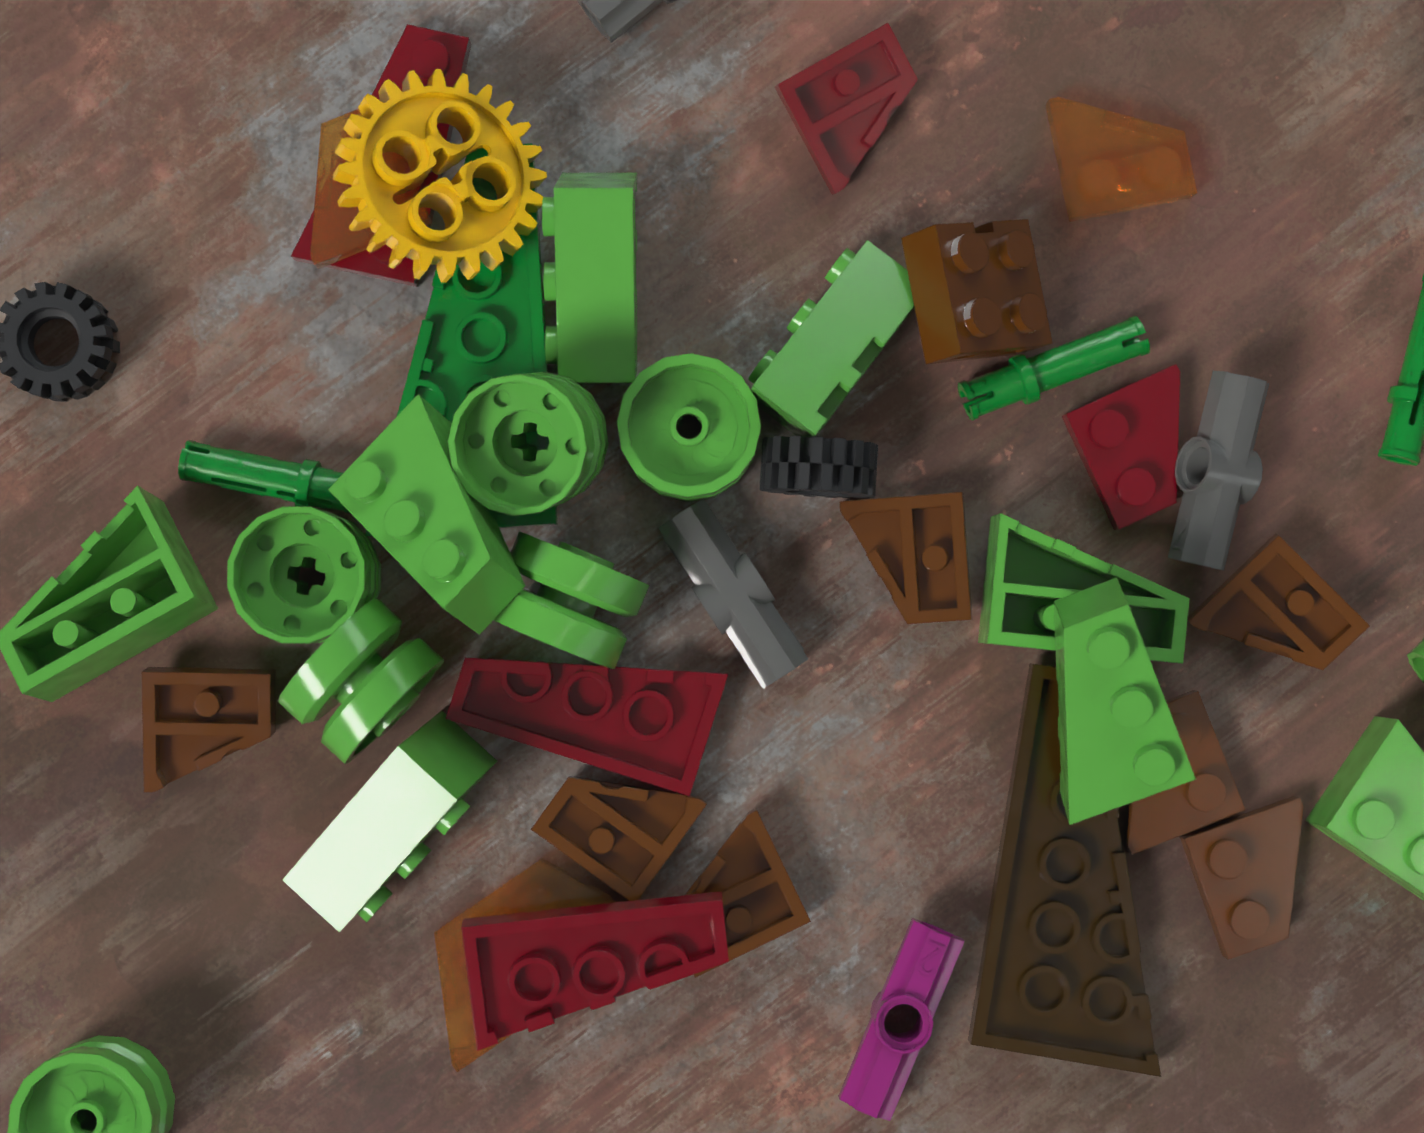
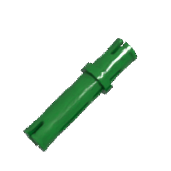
M1424 275L1397 386H1391L1387 401L1392 404L1382 448L1379 449L1378 457L1381 459L1410 466H1417L1420 463V453L1424 441Z
M1132 316L1126 321L1032 357L1026 358L1024 354L1008 359V366L968 381L958 382L957 387L960 398L966 397L967 400H970L962 403L966 414L973 421L978 419L979 416L1021 400L1025 405L1039 401L1040 393L1137 356L1147 355L1150 353L1149 339L1140 340L1139 337H1135L1146 333L1145 328L1137 316Z
M192 440L186 441L185 448H182L178 464V475L182 481L205 483L260 496L279 498L295 502V507L315 506L351 514L328 490L343 472L322 468L319 461L306 459L303 463L288 462L268 456L214 447Z

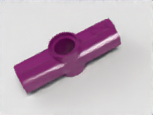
M915 918L911 919L883 989L872 1002L871 1018L838 1095L841 1101L869 1116L891 1121L920 1048L925 1046L931 1037L933 1029L932 1019L965 942L962 938L930 923ZM907 1004L916 1008L918 1011L917 1022L907 1032L895 1033L885 1027V1016L894 1006Z

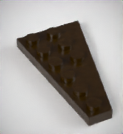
M1029 663L968 1041L971 1045L1161 1077L1158 1054L1155 1052L1150 1023L1152 1016L1149 997L1145 992L1139 955L1141 947L1126 855L1122 850L1117 819L1119 818V811L1116 808L1069 825L1060 793L1059 773H1061L1060 740L1058 737L1059 700L1056 667Z

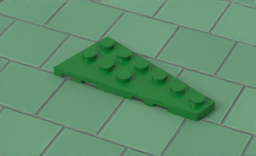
M484 148L466 155L464 165L470 161L488 156V152ZM535 160L529 164V167L535 168ZM483 178L472 179L473 186L480 196L488 200H497L496 190L490 182ZM537 187L530 190L537 192ZM538 211L529 213L538 223L528 236L518 234L523 245L513 256L502 251L504 261L495 270L491 271L480 260V272L473 279L467 280L459 266L456 265L454 275L447 283H441L436 269L432 282L433 291L425 320H422L397 416L419 394L452 423L455 412L467 395L490 379L525 373L548 372L545 356L546 328ZM537 430L527 433V444L537 446L538 451L548 448L549 438L547 436L539 435ZM557 506L542 512L517 516L488 509L490 515L497 521L500 529L558 525ZM366 530L365 536H366V537H373V536L370 534V532H369L368 530Z

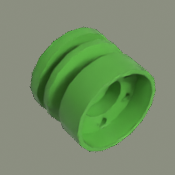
M549 372L525 373L492 378L467 395L455 412L448 439L452 469L465 491L486 508L513 516L548 510L554 506L566 503L586 491L603 469L609 444L605 416L591 393L571 378ZM537 430L539 435L547 436L549 438L548 448L538 451L537 446L527 444V433Z
M283 506L258 516L238 536L228 559L227 589L237 613L256 633L280 643H322L362 606L374 598H378L381 591V563L372 541L365 536L354 522L313 507ZM316 559L315 568L317 571L325 573V581L323 585H313L308 593V583L299 580V572L301 568H311Z

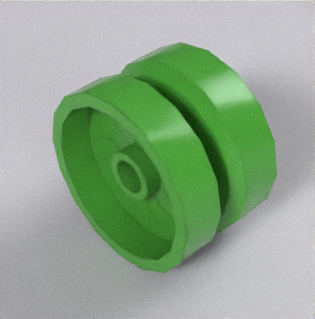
M693 353L664 357L641 371L623 395L617 420L621 450L639 481L660 496L684 502L715 498L736 485L753 462L761 430L757 400L743 377L719 359ZM687 415L698 418V426H702L700 434L693 439H685L677 432L676 427L683 425L684 416Z
M519 531L510 553L519 573L540 582L541 585L537 594L523 588L494 621L583 659L615 669L627 638L621 629L594 618L597 607L625 618L636 616L650 585L613 570L614 563L560 541L558 546H555Z
M376 598L362 606L325 640L289 681L278 700L301 724L318 721L340 703L341 705L323 729L321 742L344 764L350 763L373 741L386 734L406 714L420 697V692L430 682L445 661L421 638L404 642L383 659L382 657L388 652L400 634L402 620L380 599Z
M98 1035L69 1045L59 1054L46 1060L22 1081L10 1104L8 1133H169L173 1125L175 1095L167 1070L150 1050L124 1037Z

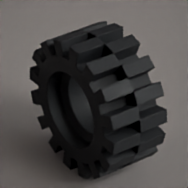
M47 282L34 283L36 288L34 291L23 287L14 294L19 301L14 305L5 301L0 308V311L6 314L4 322L0 323V357L3 361L0 363V371L2 374L11 377L13 380L10 383L17 388L27 391L32 395L57 402H67V398L70 397L76 400L88 397L86 390L89 388L99 390L106 383L101 379V376L105 371L113 374L117 365L110 361L112 352L120 353V342L113 339V333L117 332L118 328L115 321L107 317L106 313L109 311L90 295L57 282L56 286ZM59 318L66 319L77 330L79 336L77 352L69 362L63 365L46 366L36 355L34 349L35 335L38 329L47 321Z
M817 436L764 437L762 440L759 490L769 493L809 497H875L878 444L861 440L830 439Z

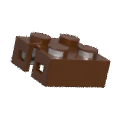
M1028 219L991 221L975 228L973 222L935 224L901 238L926 365L1018 355L1053 344Z

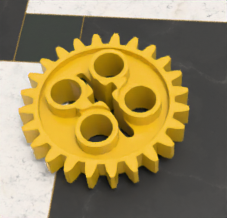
M435 69L428 80L427 86H423L415 71H409L402 82V91L390 79L384 81L378 91L380 100L367 94L358 107L362 116L351 114L343 129L352 138H341L335 149V154L349 162L338 165L333 173V180L350 184L352 187L345 190L337 202L339 207H358L359 213L349 226L351 231H359L368 227L373 231L374 235L369 241L366 250L371 253L385 244L392 249L389 258L390 268L394 269L407 257L413 260V274L416 279H420L430 265H436L441 283H447L454 275L456 265H458L466 279L471 280L480 272V260L491 271L495 270L504 261L502 251L513 256L523 245L518 234L528 236L538 224L529 213L537 212L542 207L543 196L530 189L539 187L547 178V172L531 168L529 164L542 152V148L537 145L522 144L520 139L531 125L529 122L510 124L507 117L514 106L511 100L497 108L489 104L493 86L487 84L477 95L469 93L468 75L462 73L453 87H446L441 69ZM446 123L455 127L460 132L463 143L454 144L445 140L440 135L437 124ZM479 148H484L488 152V156L478 158L463 165L451 181L446 177L440 178L403 204H396L393 201V196L406 193L420 186L431 170L436 175L442 174L458 164L466 155ZM394 152L401 155L407 161L410 173L401 174L392 171L385 164L382 153ZM483 178L490 182L496 190L497 200H488L480 196L473 186L472 179ZM425 207L437 211L444 220L445 230H433L427 227L421 221L418 209Z

